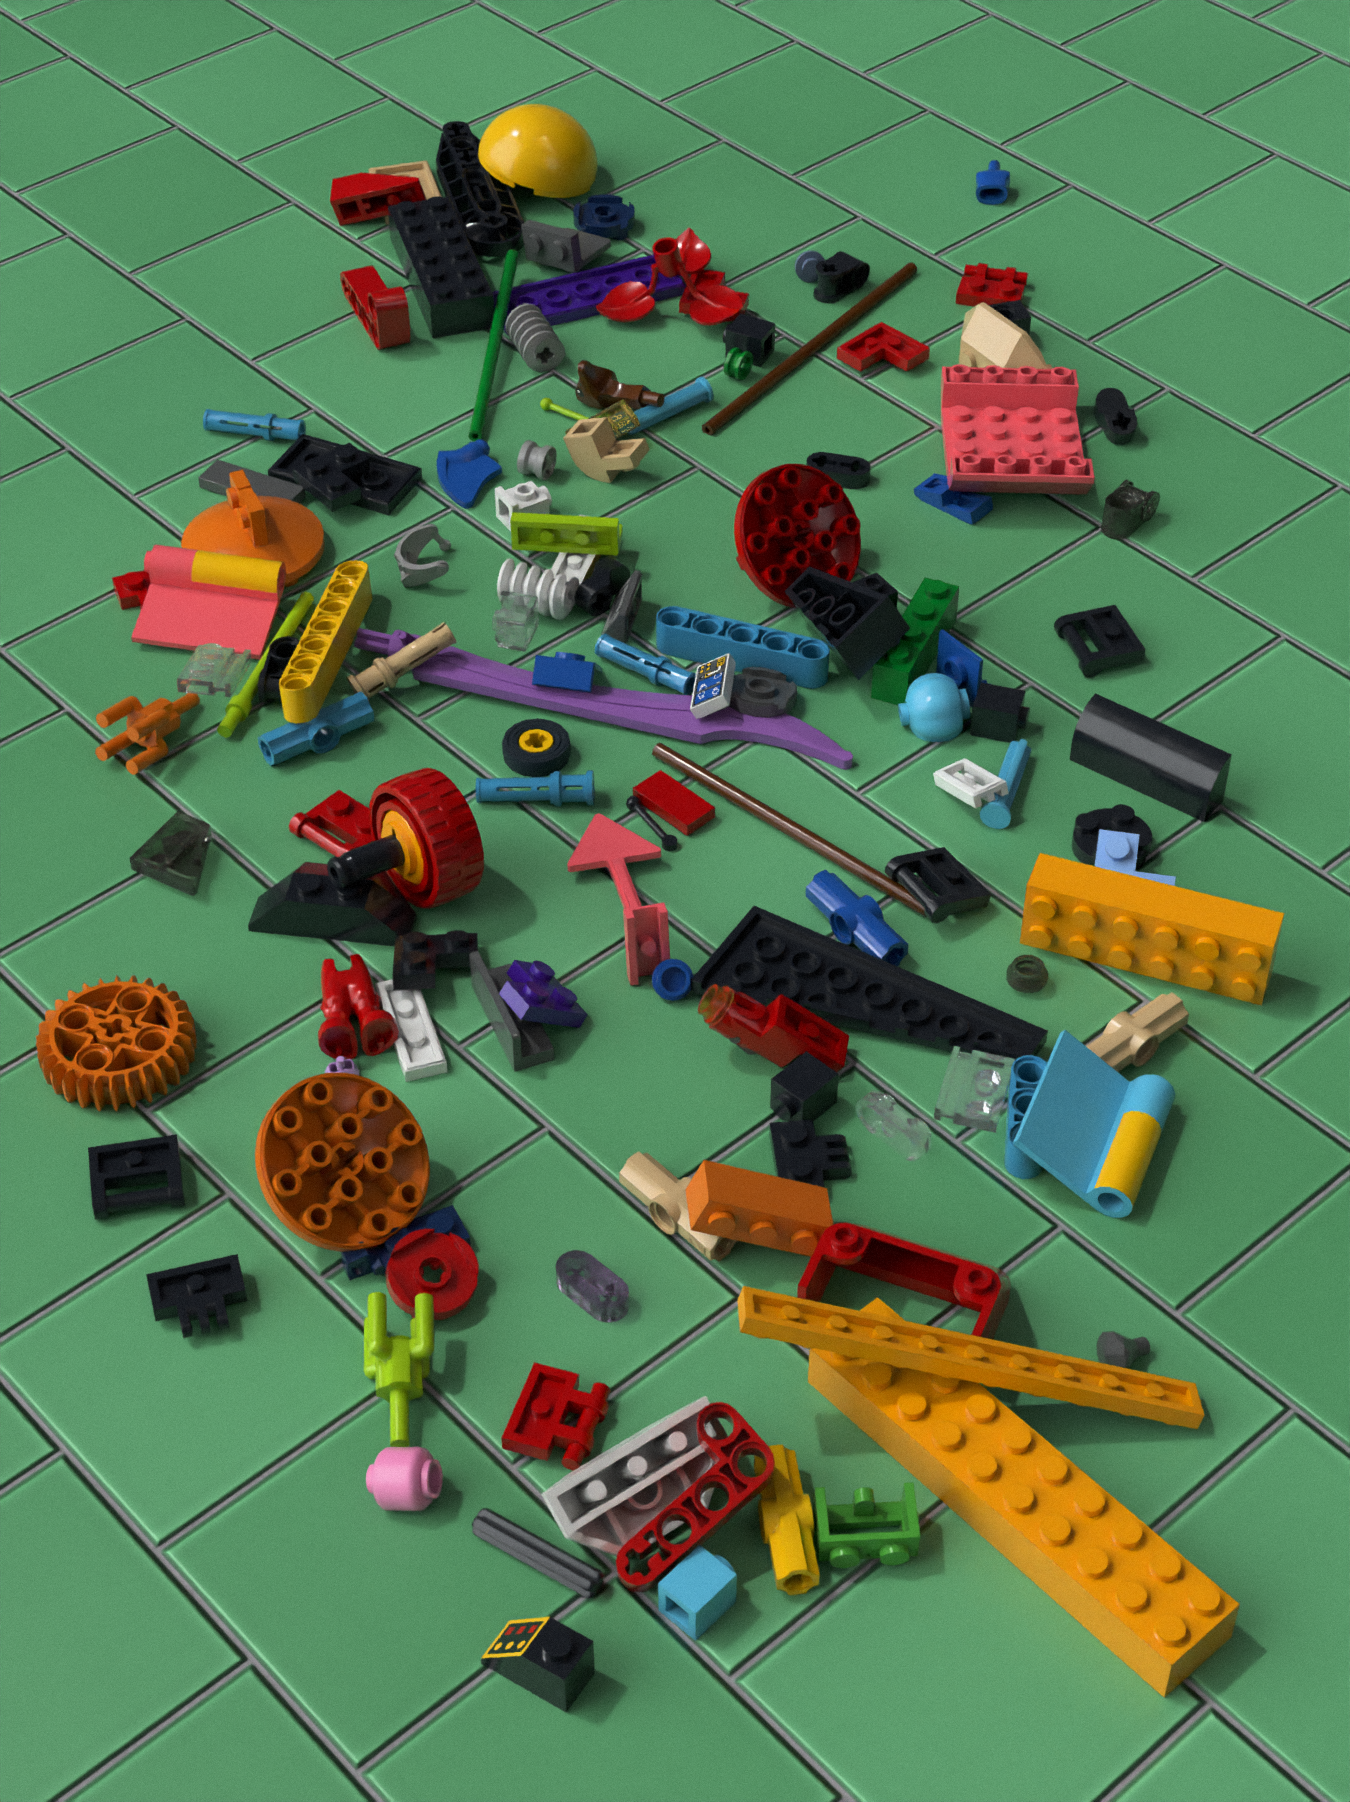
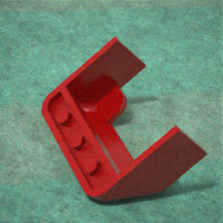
M836 1223L829 1226L823 1232L798 1283L797 1290L798 1298L820 1302L836 1266L980 1312L971 1335L993 1339L1009 1302L1011 1282L1008 1275L997 1267L865 1225Z

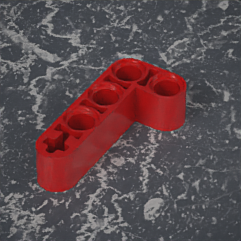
M373 265L341 272L340 280L343 293L375 347L380 350L410 343L409 309L403 288L399 286L388 289Z
M723 1402L711 1403L705 1406L698 1415V1442L716 1464L636 1533L618 1551L616 1558L617 1573L622 1585L634 1592H646L655 1587L698 1545H702L771 1482L775 1465L771 1449L731 1405ZM715 1418L726 1419L733 1427V1431L725 1439H713L705 1431L708 1422ZM748 1455L758 1456L766 1465L765 1471L758 1477L751 1478L743 1475L738 1468V1463L743 1457ZM709 1488L722 1489L727 1494L729 1501L721 1510H708L700 1501L704 1491ZM672 1521H682L691 1529V1535L682 1544L675 1545L669 1543L663 1536V1530L666 1525ZM654 1538L659 1550L668 1558L662 1561L659 1552H657L647 1563L649 1574L643 1576L640 1572H635L629 1575L628 1573L631 1570L629 1559L633 1556L640 1561L645 1559L653 1552L652 1544L649 1540Z

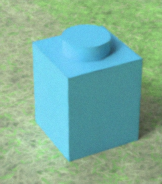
M698 1545L658 1583V1611L696 1641L736 1602L737 1574L725 1558L720 1555L713 1556L701 1545Z

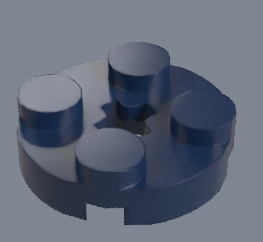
M607 194L588 197V203L581 206L580 202L575 205L573 209L574 226L582 232L614 240H623L628 237V231L635 224V208L630 202L629 206L623 204V198Z

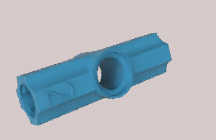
M359 692L320 709L318 715L311 721L305 723L290 722L259 736V748L263 753L265 761L271 767L310 749L316 753H326L338 744L340 736L375 721L374 711L369 704L368 698L362 692Z

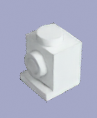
M532 481L518 484L507 490H504L501 486L495 488L496 517L511 531L510 520L512 512L550 514L549 506L552 504L550 492L545 486L537 487Z

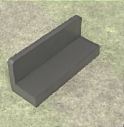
M478 951L469 953L472 988L514 1072L554 1060V1048L540 1022L521 1020L499 995L506 981H513L507 975L511 964L487 970Z

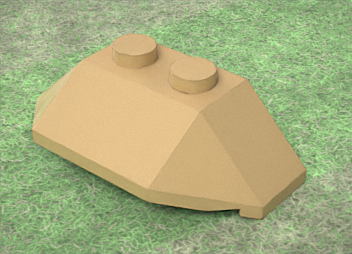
M982 302L965 313L960 342L959 364L968 367L997 365L1002 368L1031 366L1036 369H1053L1050 364L1046 365L1041 351L1026 331L986 303Z

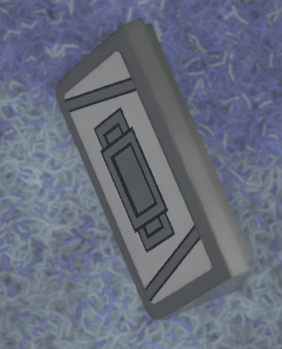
M635 570L616 594L601 635L608 634L610 637L623 643L628 642L642 602L641 571Z

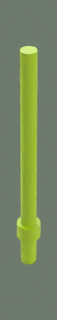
M301 593L271 643L281 637L293 636L314 602V596L311 593ZM269 646L240 693L234 695L226 706V715L217 728V732L222 737H230L238 723L244 721L252 709L251 702L258 692L259 676L264 668Z

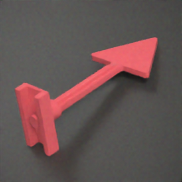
M598 813L593 817L569 859L567 868L568 872L571 873L602 867L609 869L624 908L627 977L631 986L639 985L638 977L652 975L659 963L670 959L668 911L664 902L646 906L641 905L626 864L660 858L661 848Z

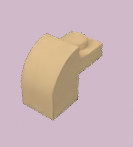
M607 417L578 420L563 437L577 467L587 476L606 483H611L620 471L627 472L637 468L640 461L650 450L645 438L617 441Z

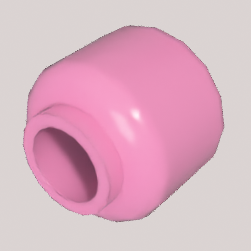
M386 1447L377 1455L374 1464L368 1467L366 1473V1486L369 1493L374 1495L376 1503L386 1511H423L432 1503L433 1499L439 1496L443 1484L440 1462L434 1459L433 1455L423 1447Z

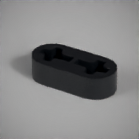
M827 452L813 453L807 458V466L814 467L827 474L836 483L840 484L842 488L861 489L870 483L871 465L863 458Z

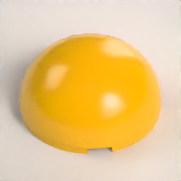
M526 104L508 109L490 123L479 144L478 158L488 173L510 187L515 188L517 183L534 189V195L552 198L579 196L588 192L596 179L597 154L591 137L578 120L556 107L544 104Z

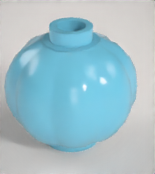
M928 673L915 679L908 688L905 703L898 704L901 725H909L912 732L924 741H950L963 730V719L970 718V705L966 689L958 690L952 678L940 673Z

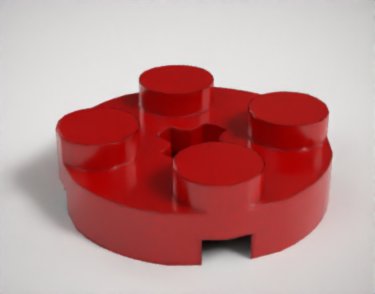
M420 1229L409 1233L395 1245L386 1268V1286L395 1304L404 1312L410 1314L412 1318H415V1296L421 1293H428L434 1297V1320L450 1318L461 1312L470 1303L477 1288L478 1260L470 1245L460 1236L451 1232L449 1236L443 1233H434L435 1229ZM429 1266L432 1270L440 1268L444 1272L440 1276V1282L432 1283L431 1281H425L422 1278L424 1276L423 1267Z

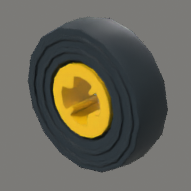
M528 719L514 724L506 731L502 740V752L505 763L512 771L524 776L541 777L548 776L550 773H554V771H560L567 764L571 754V744L568 732L560 724L546 719Z

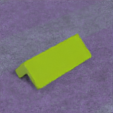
M512 512L510 520L512 550L615 556L619 554L623 533V525L619 524V518Z

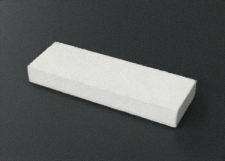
M393 979L375 983V991L381 997V1010L388 1011L397 1022L399 1034L393 1046L405 1081L409 1082L447 1073V1062L421 989L393 990Z

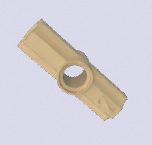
M1171 992L1168 995L1161 994L1132 1015L1126 1011L1117 1014L1107 1024L1103 1035L1086 1047L1117 1072L1130 1063L1139 1067L1151 1059L1160 1042L1187 1024L1189 1013L1185 1009L1183 1001Z
M638 1151L629 1157L619 1172V1182L648 1206L653 1221L663 1232L669 1235L678 1232L709 1260L716 1259L720 1261L730 1253L737 1240L691 1230L685 1190L692 1180L691 1178L684 1177L679 1180L648 1153L642 1154Z

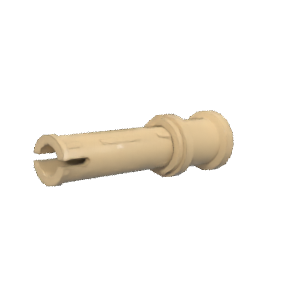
M442 622L433 630L403 647L395 654L386 659L383 657L380 659L376 658L373 660L372 666L356 676L349 675L346 679L355 694L362 692L369 701V698L386 687L390 689L395 687L396 683H398V678L457 641L447 624Z

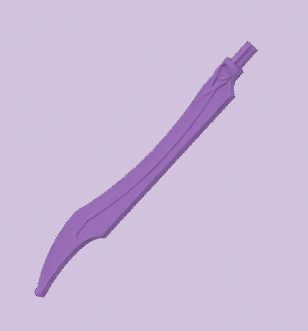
M359 628L354 646L358 649L385 654L389 657L421 636L398 629L390 635ZM452 646L443 649L411 670L415 680L698 744L725 739L758 742L796 751L844 770L852 767L853 754L851 752L845 751L819 730L786 713L773 717H756L740 713L728 706L703 718L696 719L690 710L692 695L633 691L593 685L592 693L532 685L533 672L496 662Z

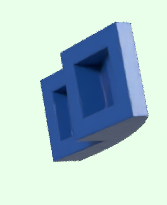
M934 473L914 488L915 496L921 501L971 525L993 510L991 496L949 490L948 479L945 475Z

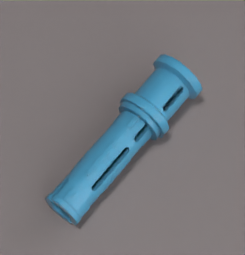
M587 770L586 774L562 775L560 771H554V773H550V777L476 778L477 803L483 801L518 802L550 800V803L555 806H561L562 802H586L588 806H591L595 802L593 770ZM549 787V790H539V788ZM566 787H583L580 790H566ZM500 788H531L530 791H499Z

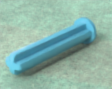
M698 377L694 384L666 396L662 407L647 405L630 413L638 426L626 433L633 435L703 401L706 403L711 402L714 395L710 383L706 378Z
M1020 739L1019 742L1011 741L997 776L1006 781L1009 794L1000 796L994 792L996 800L986 803L981 808L980 818L990 828L1002 829L1007 827L1011 821L1010 809L1031 754V748L1027 746L1025 739Z

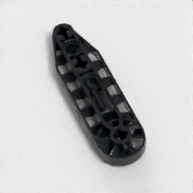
M462 121L448 122L444 124L436 157V171L445 197H449L474 253L485 257L506 256L509 250H520L524 245L521 226L524 220L510 187L493 177L481 165L478 158L481 140L471 132L469 125ZM519 232L518 235L508 239L512 234Z

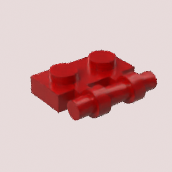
M978 263V266L966 264L964 276H962L956 293V304L975 307L982 302L992 305L1020 300L1022 303L1025 285L1028 282V273L1019 272L1017 268L1006 267V270L990 268L988 264Z
M534 1362L502 1435V1449L548 1461L553 1447H561L566 1450L561 1462L562 1465L574 1471L580 1467L583 1458H587L591 1454L595 1444L594 1431L597 1424L604 1421L609 1409L607 1399L611 1392L610 1388L606 1384L597 1382L593 1384L590 1393L579 1391V1374ZM568 1412L579 1414L580 1418L576 1427L564 1425Z

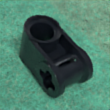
M839 251L827 260L819 262L815 269L818 275L817 287L814 288V298L823 303H835L849 293L860 289L869 277V264L843 251Z
M290 636L281 637L274 640L269 646L265 665L260 672L258 682V697L261 703H267L269 699L281 700L279 680L300 641L297 638Z

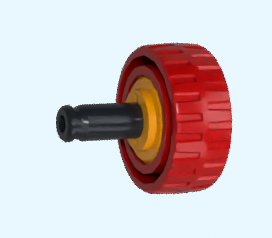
M422 768L402 774L379 785L374 790L369 804V821L373 842L345 852L339 858L336 856L332 857L327 863L330 880L338 888L342 889L347 887L349 883L355 884L386 872L408 902L419 908L430 909L472 892L479 885L484 871V851L476 820L460 790L442 772L432 768Z

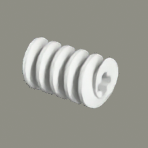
M507 559L503 562L497 582V595L502 604H512L518 609L526 608L529 612L538 611L543 616L552 615L557 620H563L568 616L575 604V592L580 586L577 577H572L568 585H566L567 579L564 573H559L553 581V571L550 569H546L540 578L539 566H532L528 572L525 562H519L516 568L513 559Z

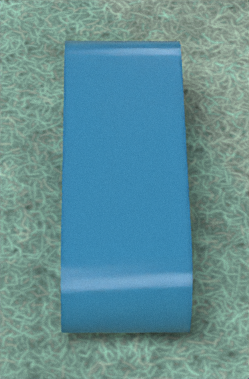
M1033 1055L1019 1057L1013 1062L1008 1090L1004 1164L1009 1174L1020 1179H1032L1037 1177L1043 1170L1042 1166L1013 1144L1047 1064L1042 1058Z

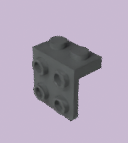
M528 220L521 225L526 259L539 262L544 266L564 269V271L570 273L580 271L583 266L593 259L600 257L603 252L611 247V242L608 238L571 228H559L533 220Z

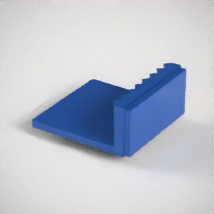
M942 629L939 631L936 673L952 678L958 690L966 689L969 705L973 708L980 684L987 683L986 679H982L983 659Z
M556 652L555 657L536 655L532 685L592 693L594 673H602L603 668L595 662L585 661L584 655Z

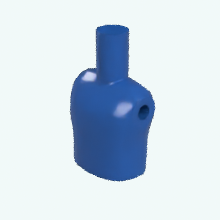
M997 160L990 161L988 170L976 173V198L983 204H999L1004 202L1008 196L1010 172L1000 170L1001 165Z

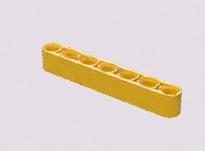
M347 561L336 567L279 680L284 718L291 723H305L313 720L318 715L372 602L369 568L367 563L363 561Z

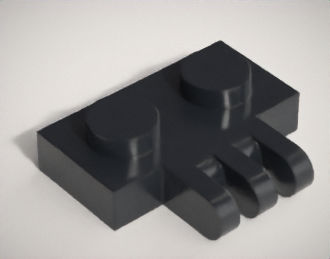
M813 1119L769 1123L770 1143L777 1177L825 1188L824 1181L847 1179L852 1175L849 1153L846 1149L847 1142L844 1135L816 1136Z
M238 1254L146 1274L155 1321L179 1316L183 1338L192 1337L193 1327L191 1321L199 1320L202 1334L211 1332L208 1317L216 1316L220 1330L230 1328L225 1306L247 1301Z

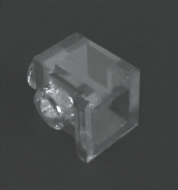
M502 591L500 595L501 610L497 609L495 611L492 621V629L496 631L495 641L498 647L526 652L539 626L538 596Z

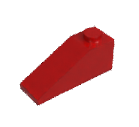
M358 173L332 179L330 203L340 226L387 216L388 206L397 205L403 201L416 202L427 200L420 180L417 177Z

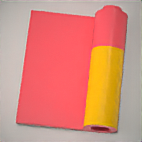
M157 544L153 546L152 551L146 552L144 571L149 573L151 583L131 636L132 642L261 659L285 586L286 565L284 562Z

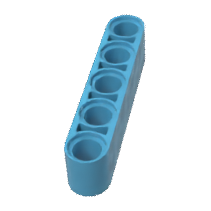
M678 606L664 607L657 612L656 646L661 653L703 664L730 653L736 662L735 671L742 673V669L747 667L769 668L786 675L787 682L791 683L793 681L797 686L811 689L820 688L828 682L830 648L822 640Z

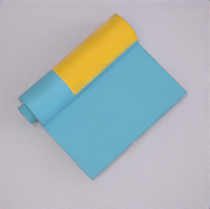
M1064 1030L1058 1036L1013 1144L1095 1210L1112 1218H1122L1132 1212L1176 1093L1174 1087L1159 1075H1142L1129 1082L1068 1031Z

